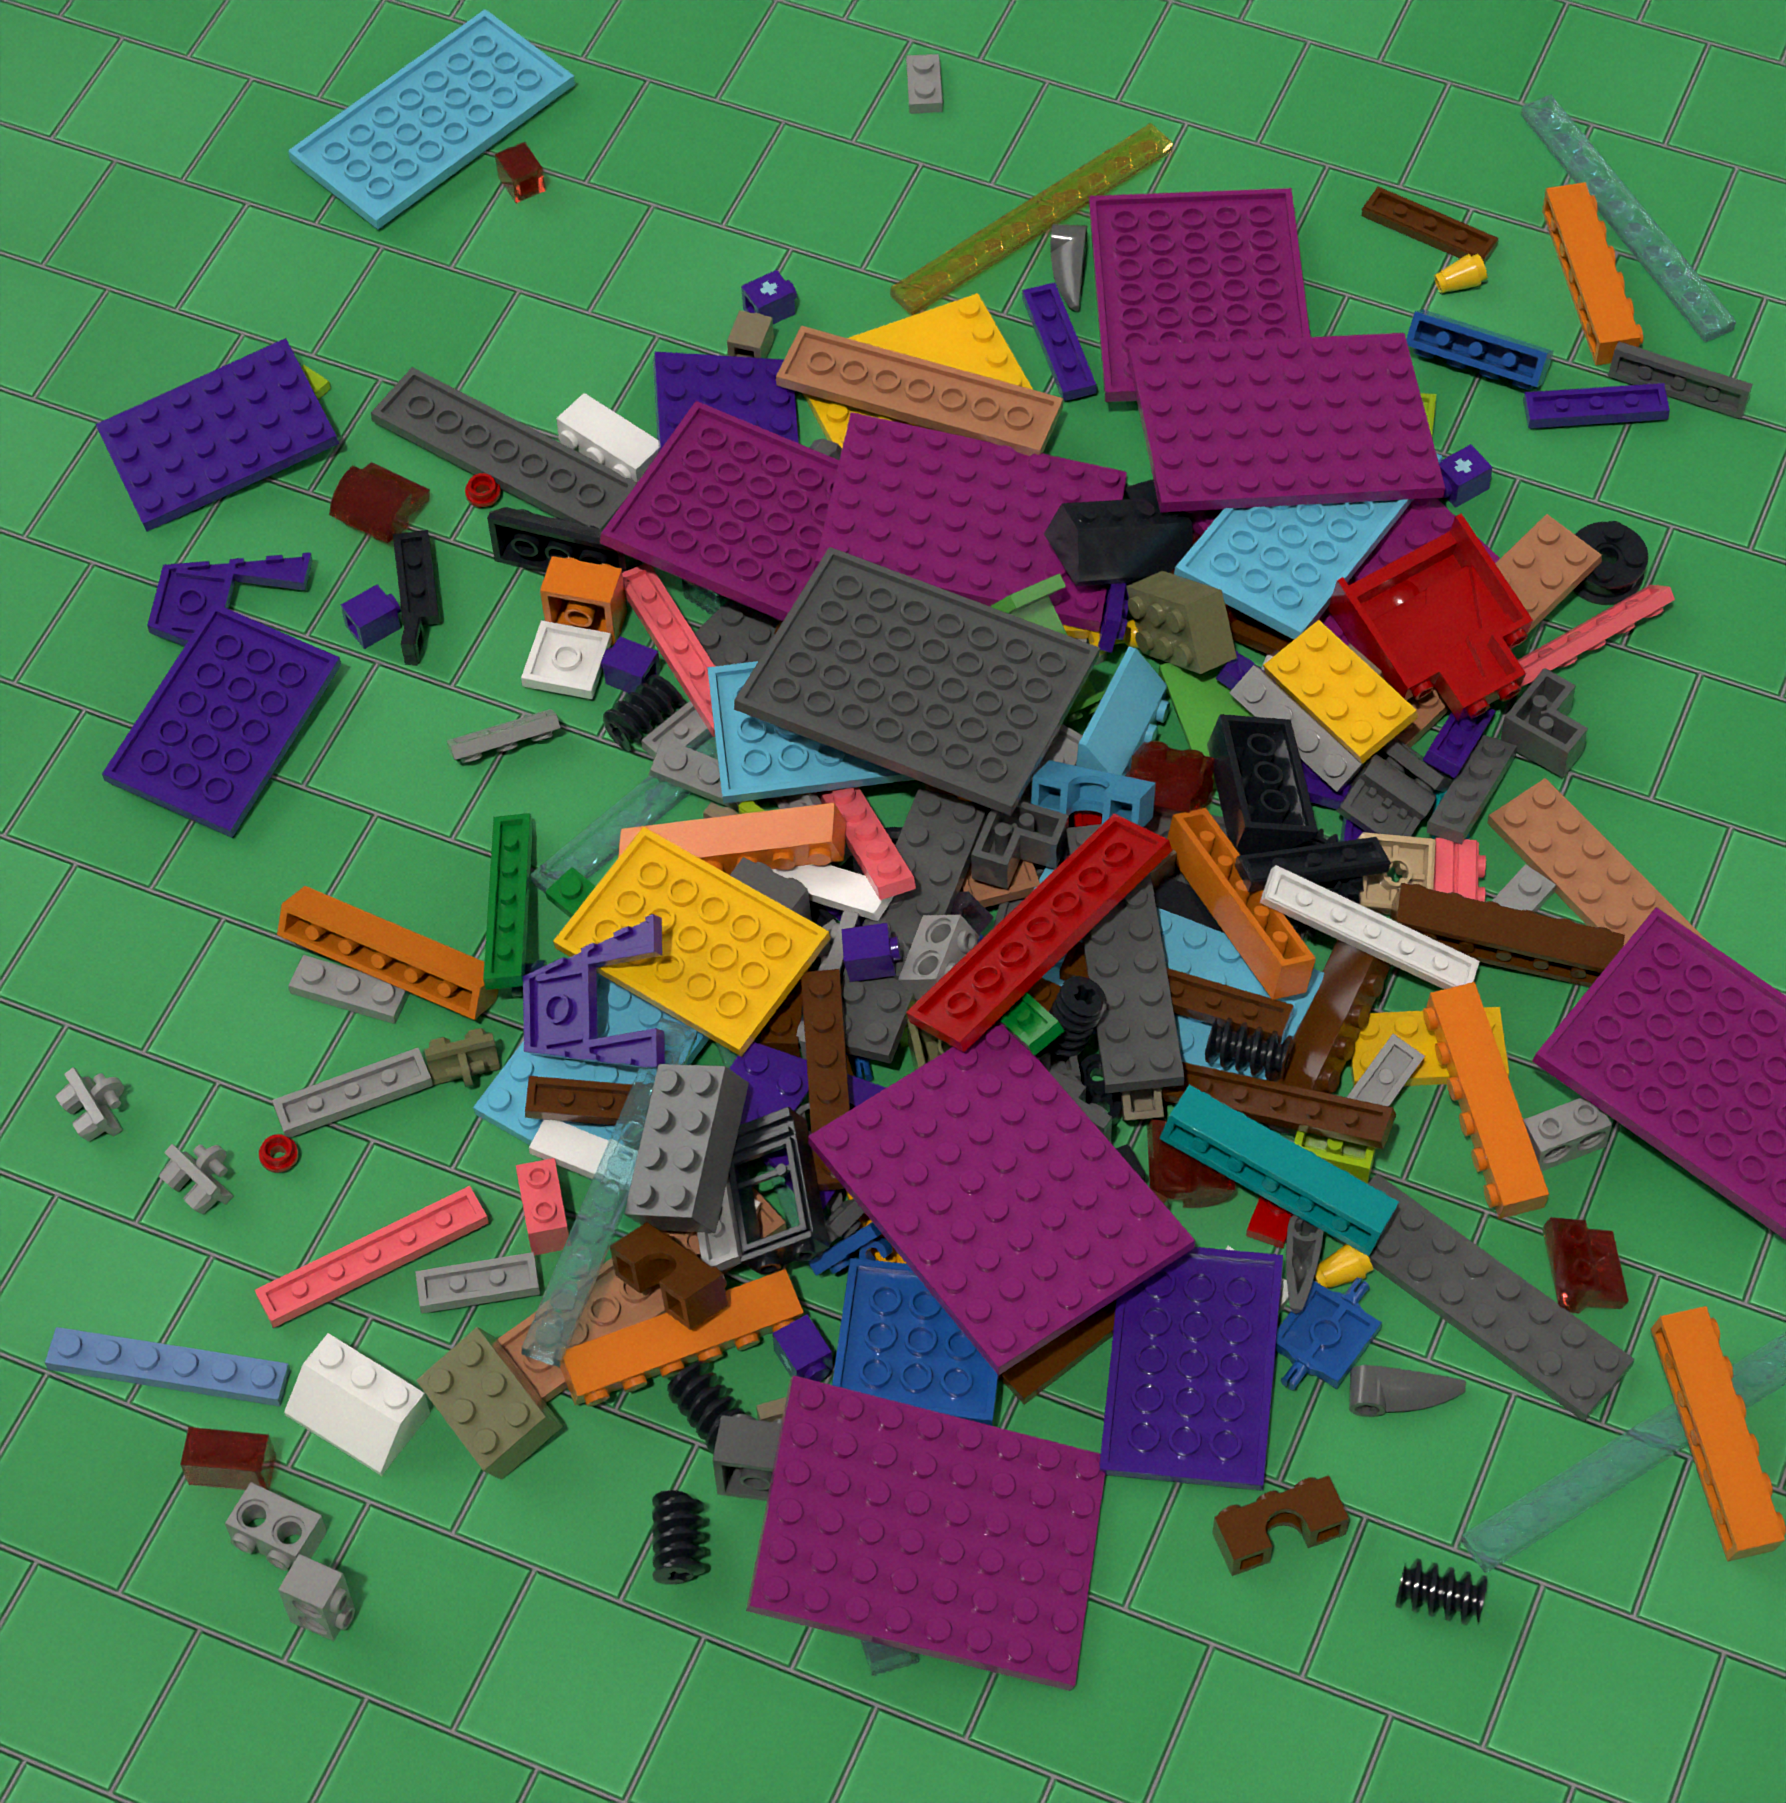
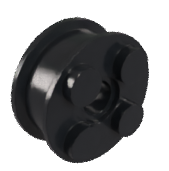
M1618 521L1589 524L1575 534L1602 555V562L1573 589L1574 593L1594 604L1615 605L1640 590L1648 563V550L1643 539L1634 530L1622 525Z

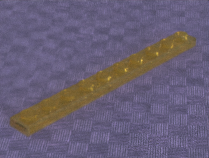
M1151 123L891 286V297L911 316L917 314L1052 228L1053 224L1060 223L1089 204V196L1106 194L1172 152V141Z

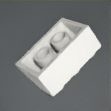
M327 1333L303 1363L284 1413L291 1420L382 1476L428 1418L430 1410L424 1392Z

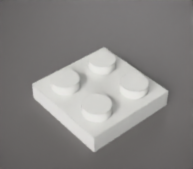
M541 620L521 677L522 686L593 699L603 670L601 667L602 657L612 643L611 633Z

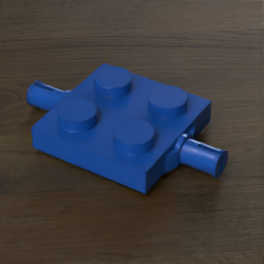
M1355 1278L1345 1294L1330 1291L1316 1281H1313L1302 1311L1297 1314L1291 1311L1277 1329L1275 1351L1288 1358L1293 1364L1284 1377L1281 1378V1382L1285 1387L1289 1384V1389L1295 1390L1306 1373L1317 1376L1336 1389L1340 1386L1381 1330L1382 1322L1366 1313L1358 1304L1370 1288L1366 1281H1363L1361 1284L1362 1279Z

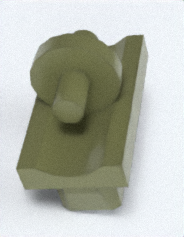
M483 1028L470 1030L465 1035L464 1040L450 1043V1039L445 1037L433 1039L429 1042V1048L424 1049L433 1085L463 1078L465 1087L473 1085L471 1076L500 1069L493 1034H486Z

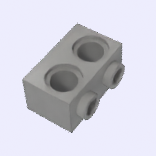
M923 915L898 980L909 992L914 993L915 999L918 1001L977 945L979 935L961 915Z
M1583 1097L1523 1120L1541 1172L1606 1147L1612 1127L1606 1113Z
M250 1482L225 1522L231 1543L236 1548L248 1554L256 1551L267 1556L266 1559L269 1563L284 1571L292 1567L299 1554L311 1559L327 1533L320 1514ZM256 1518L265 1519L258 1527H248V1524ZM290 1535L301 1536L300 1539L293 1544L283 1543V1541Z
M299 1554L278 1589L291 1623L335 1641L340 1630L345 1631L349 1627L355 1613L354 1604L344 1575L337 1570Z

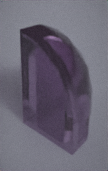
M969 891L958 893L950 914L961 915L978 935L994 918Z

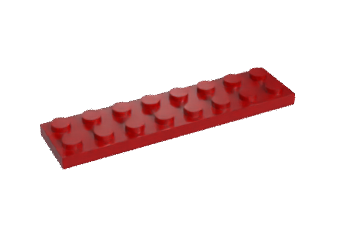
M1114 813L906 1012L910 1023L965 1052L1173 851L1170 841Z

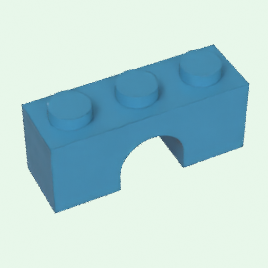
M1049 760L1033 775L1031 804L1067 815L1081 810L1095 811L1102 814V824L1115 813L1144 827L1153 818L1156 783Z

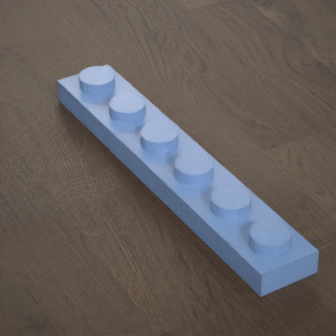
M59 1327L55 1329L45 1360L48 1370L274 1406H281L290 1374L288 1363Z

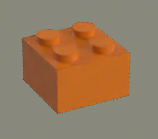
M552 556L540 588L544 620L611 633V645H614L619 638L627 614L622 569L609 564L599 565L582 562L575 558Z

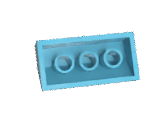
M1128 647L1078 744L1076 766L1133 778L1132 773L1134 770L1138 772L1141 770L1146 755V750L1144 749L1146 746H1153L1158 732L1157 724L1158 722H1165L1170 702L1165 701L1167 684L1136 648Z

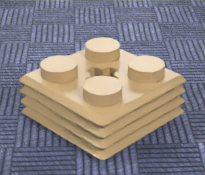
M1363 832L1357 838L1377 837L1391 862L1389 870L1394 867L1396 868V874L1402 875V878L1397 882H1393L1386 873L1363 876L1364 891L1360 892V905L1377 913L1391 914L1392 901L1401 883L1420 884L1427 889H1434L1436 846L1434 839Z

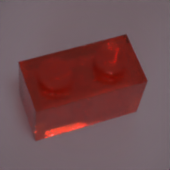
M188 1427L180 1465L188 1485L246 1490L250 1482L269 1490L276 1453L269 1434Z

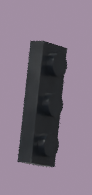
M428 530L393 534L403 625H405L407 614L419 615L422 626L440 623Z

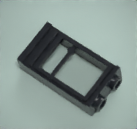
M789 1107L739 1125L729 1170V1181L742 1252L740 1261L759 1274L775 1273L785 1264L794 1261L810 1260L816 1256V1253L830 1248L812 1148L808 1140L807 1120ZM783 1148L787 1149L789 1165L779 1164L775 1170L750 1179L749 1161ZM788 1172H791L800 1225L761 1239L752 1186L777 1176L785 1177Z

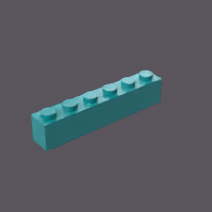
M1191 1085L1187 1087L1170 1113L1159 1138L1367 1256L1371 1254L1399 1204V1201L1388 1196L1383 1191L1368 1185L1352 1176L1349 1172L1334 1166L1313 1152L1300 1147L1279 1133L1266 1128L1245 1114L1232 1109Z

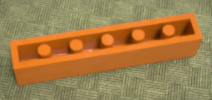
M1586 182L1546 188L1542 212L1595 366L1611 364L1618 342L1639 347V345L1643 344V331L1641 325L1636 324L1634 321L1633 302L1631 298H1626L1622 272H1617L1615 251L1612 246L1607 244L1604 221H1599L1596 198L1594 195L1590 196Z
M834 802L621 829L618 855L619 858L641 828L645 827L728 875L732 873L743 857L754 863H764L771 869L789 870L795 866L811 864L824 866L830 862L844 861L846 821Z
M1206 808L1174 814L1167 839L1170 841L1172 849L1177 852V867L1271 999L1275 1000L1305 993L1316 958L1283 913L1260 903L1264 890L1248 892L1235 867L1236 858L1240 854Z
M307 886L301 888L281 905L277 936L473 1020L479 1017L497 1000L499 989L486 990L483 981L484 961Z
M1475 982L1430 993L1427 1006L1423 1008L1425 1025L1429 1031L1434 1030L1438 1043H1435L1436 1056L1441 1066L1446 1065L1450 1076V1078H1447L1448 1091L1453 1101L1458 1100L1462 1111L1459 1114L1460 1126L1463 1134L1471 1137L1474 1149L1471 1150L1472 1160L1476 1171H1482L1487 1185H1484V1195L1490 1208L1495 1207L1499 1219L1544 1208L1549 1192Z
M786 1269L726 1290L728 1306L691 1330L668 1313H664L560 1351L558 1364L575 1406L586 1402L588 1407L597 1405L610 1398L608 1393L624 1388L625 1392L635 1391L647 1384L646 1379L659 1374L662 1375V1378L675 1376L685 1368L684 1365L697 1360H704L710 1363L723 1356L721 1351L736 1346L738 1351L745 1350L760 1342L759 1337L775 1332L798 1320L804 1312Z
M1707 1306L1660 1316L1651 1328L1652 1335L1727 1562L1774 1551L1785 1541L1786 1526L1781 1513L1775 1511L1771 1499L1773 1493L1771 1480L1766 1472L1762 1473L1757 1458L1759 1457V1445L1755 1435L1748 1431L1744 1419L1746 1418L1745 1403L1741 1395H1736L1732 1383V1364L1729 1358L1722 1354L1719 1345L1720 1329L1715 1318H1710Z

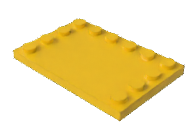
M978 293L848 338L1033 390ZM802 393L827 440L837 443L841 448L843 447L851 412L926 428Z
M642 827L553 940V943L557 950L572 957L580 953L581 948L593 942L599 944L613 937L614 932L626 926L634 927L646 921L645 917L654 914L661 917L662 956L597 967L596 972L742 1057L831 937L828 930L651 830Z

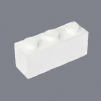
M585 393L556 418L558 438L562 444L636 482L639 481L658 454L659 445L656 438Z

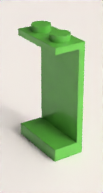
M1060 573L1015 592L990 606L1067 635L1049 598L1050 595L1066 587ZM1087 678L1062 724L1066 726L1082 718L1081 710L1083 709L1086 710L1088 715L1094 713L1106 690L1096 694L1089 678Z
M1171 663L1159 665V676L1167 684L1166 697L1169 696L1196 763V786L1198 791L1208 788L1217 789L1207 743L1219 715L1255 716L1229 693L1231 691L1230 688L1216 679L1224 664L1202 674Z

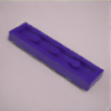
M1056 283L1022 290V300L1063 401L1096 394L1097 384Z
M1664 383L1525 392L1523 399L1528 428L1668 419L1670 412Z

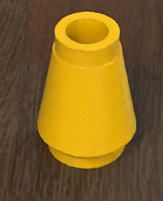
M1467 254L1439 273L1434 274V281L1440 294L1481 286V282L1488 279L1485 265L1479 254L1473 256Z
M1345 1244L1317 1265L1314 1280L1325 1288H1332L1354 1282L1355 1278L1365 1279L1366 1274L1373 1271V1266L1367 1255Z

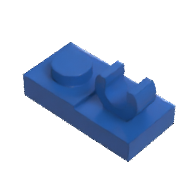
M871 1222L846 1239L826 1249L819 1257L811 1259L808 1264L815 1275L822 1273L828 1268L832 1274H835L849 1265L850 1255L860 1249L859 1259L876 1260L871 1253V1248H876L883 1259L890 1255L893 1250L891 1244L886 1239L879 1237L882 1233Z

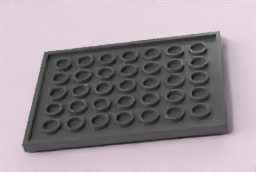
M829 547L735 698L734 710L1011 816L1097 662L1100 648Z

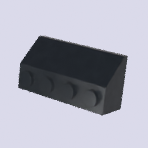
M1157 498L1061 503L1044 532L1045 537L1076 587L1133 583L1161 571L1174 574L1177 564L1193 546V525L1185 511L1160 512Z
M508 507L492 511L487 517L494 561L542 573H546L552 556L575 558L582 562L599 565L609 564L613 567L621 568L622 572L640 566L642 563L638 559L600 544V536L603 530L592 525H580L565 521L562 518H551L534 514L528 510H517Z
M1220 714L1207 747L1227 837L1239 854L1247 855L1290 849L1315 838L1318 831L1291 719Z

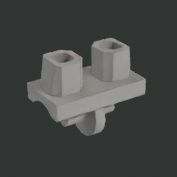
M74 1067L67 1071L64 1075L69 1084L56 1095V1098L65 1111L70 1114H74L84 1106L86 1112L72 1122L78 1135L87 1141H91L104 1131L113 1137L123 1129L111 1109H116L121 1105L118 1098L124 1091V1085L117 1077L106 1078L103 1073H100L92 1080L90 1077H81L78 1070Z
M173 1144L164 1152L171 1160L166 1164L159 1177L178 1192L190 1178L195 1181L196 1184L183 1198L195 1211L204 1214L217 1200L224 1204L231 1200L233 1195L211 1175L215 1173L217 1176L223 1177L228 1171L223 1165L226 1152L222 1147L214 1145L206 1149L203 1145H198L193 1151L198 1157L197 1161L186 1151L181 1152Z

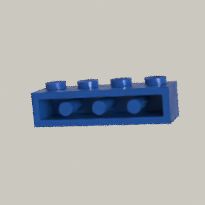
M1423 309L1414 312L1406 338L1407 345L1414 348L1413 353L1431 359H1433L1434 355L1447 358L1446 363L1451 366L1466 369L1467 365L1480 369V375L1499 380L1500 376L1513 379L1512 385L1527 390H1532L1533 386L1538 387L1544 384L1554 353L1553 350Z

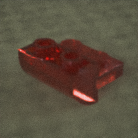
M373 462L363 469L353 465L343 475L334 491L329 515L344 522L346 525L353 526L372 535L378 540L389 543L393 540V534L402 533L408 528L409 516L429 501L430 489Z
M1159 741L1144 742L1132 755L1131 769L1125 776L1155 782L1154 805L1189 813L1190 811L1201 809L1206 800L1213 776L1215 758L1204 756L1198 750L1187 749L1182 751L1169 748L1167 744Z
M1153 1119L1147 1126L1150 1188L1167 1198L1183 1200V1208L1209 1207L1219 1204L1232 1196L1235 1192L1234 1180L1159 1139L1167 1121Z
M1551 1217L1544 1224L1542 1231L1559 1307L1577 1314L1586 1306L1622 1309L1629 1300L1613 1231L1588 1229L1586 1220Z

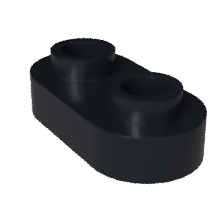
M1093 1054L1084 1058L1079 1065L1081 1083L1086 1086V1103L1097 1104L1108 1111V1114L1112 1116L1113 1127L1121 1118L1120 1092L1105 1093L1104 1081H1094L1092 1079L1093 1076L1103 1077L1100 1055Z

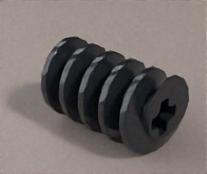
M651 675L646 680V683L637 686L635 692H629L625 696V701H618L614 705V709L605 711L603 722L614 742L624 750L631 751L628 739L635 744H640L642 736L639 731L648 735L653 731L650 722L658 727L664 722L661 713L669 718L675 713L671 705L680 709L685 705V701L669 681L661 676Z
M1075 976L1065 980L1049 1010V1013L1059 1021L1064 1029L1062 1034L1046 1046L1053 1053L1059 1056L1071 1057L1084 1051L1106 1010L1107 1000L1105 993L1096 982L1086 977Z
M1228 1017L1222 1027L1218 1026V1019L1216 1018L1208 1037L1205 1060L1207 1063H1213L1220 1055L1221 1067L1228 1068L1235 1059V1069L1238 1072H1243L1250 1063L1251 1076L1257 1077L1265 1068L1266 1080L1273 1081L1279 1072L1280 1079H1282L1290 1058L1293 1036L1288 1035L1284 1042L1279 1044L1278 1032L1275 1030L1266 1040L1263 1039V1029L1261 1026H1258L1254 1033L1249 1035L1247 1022H1243L1238 1030L1235 1031L1233 1030L1232 1018Z
M701 1360L681 1370L669 1382L667 1391L669 1392L670 1400L678 1404L680 1413L687 1416L689 1425L696 1428L699 1438L706 1440L705 1445L709 1451L714 1452L721 1415L732 1417L735 1414H745V1411L742 1408L732 1410L736 1404L735 1398L733 1396L723 1398L727 1391L725 1385L718 1384L714 1386L718 1377L714 1372L705 1374L709 1366L706 1361Z
M668 1490L655 1494L652 1498V1504L655 1507L652 1511V1518L655 1522L652 1527V1533L655 1537L652 1542L653 1552L655 1553L652 1558L653 1567L655 1568L653 1580L661 1584L684 1583L705 1572V1565L696 1561L705 1556L704 1549L696 1546L705 1540L704 1533L697 1530L704 1526V1518L696 1515L704 1510V1503L700 1500L692 1499L691 1496L682 1491Z
M1416 1558L1410 1568H1406L1405 1562L1395 1605L1397 1608H1402L1409 1598L1411 1599L1413 1612L1418 1613L1425 1602L1428 1606L1429 1616L1434 1617L1440 1607H1444L1445 1620L1451 1621L1456 1612L1460 1611L1461 1623L1463 1625H1467L1474 1615L1477 1616V1622L1479 1623L1488 1579L1487 1576L1482 1575L1477 1583L1472 1585L1471 1572L1465 1571L1460 1580L1456 1581L1453 1567H1448L1441 1577L1439 1576L1438 1563L1432 1562L1425 1573L1422 1569L1421 1559Z

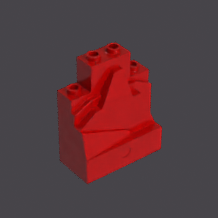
M1462 513L1455 516L1449 532L1351 585H1348L1344 577L1337 580L1328 610L1353 647L1382 671L1387 683L1393 686L1405 700L1413 696L1415 699H1420L1436 687L1457 721L1468 715L1471 719L1476 718L1487 711L1490 707L1489 704L1500 698L1502 701H1506L1520 692V686L1526 672L1510 648L1519 645L1528 637L1527 633L1533 619Z

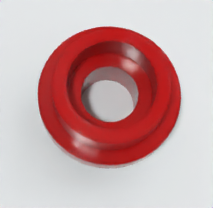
M486 473L472 476L465 487L467 501L477 507H487L494 504L499 499L501 493L499 484L495 482L491 475Z
M281 1134L269 1136L264 1140L259 1149L260 1163L270 1172L279 1173L287 1171L294 1166L298 1159V1149L295 1142ZM276 1153H285V1155L280 1158H273V1156Z

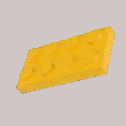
M1320 620L1316 621L1263 665L1265 673L1361 764L1418 718L1417 710Z
M1484 1007L1509 1078L1500 1007ZM1423 1010L1369 1013L1368 1023L1365 1028L1361 1029L1355 1042L1353 1055L1350 1058L1353 1088L1392 1034H1395L1425 1056L1404 1086L1447 1084V1078H1450L1446 1065L1441 1066L1438 1062L1435 1052V1043H1438L1434 1030L1429 1031L1425 1025Z

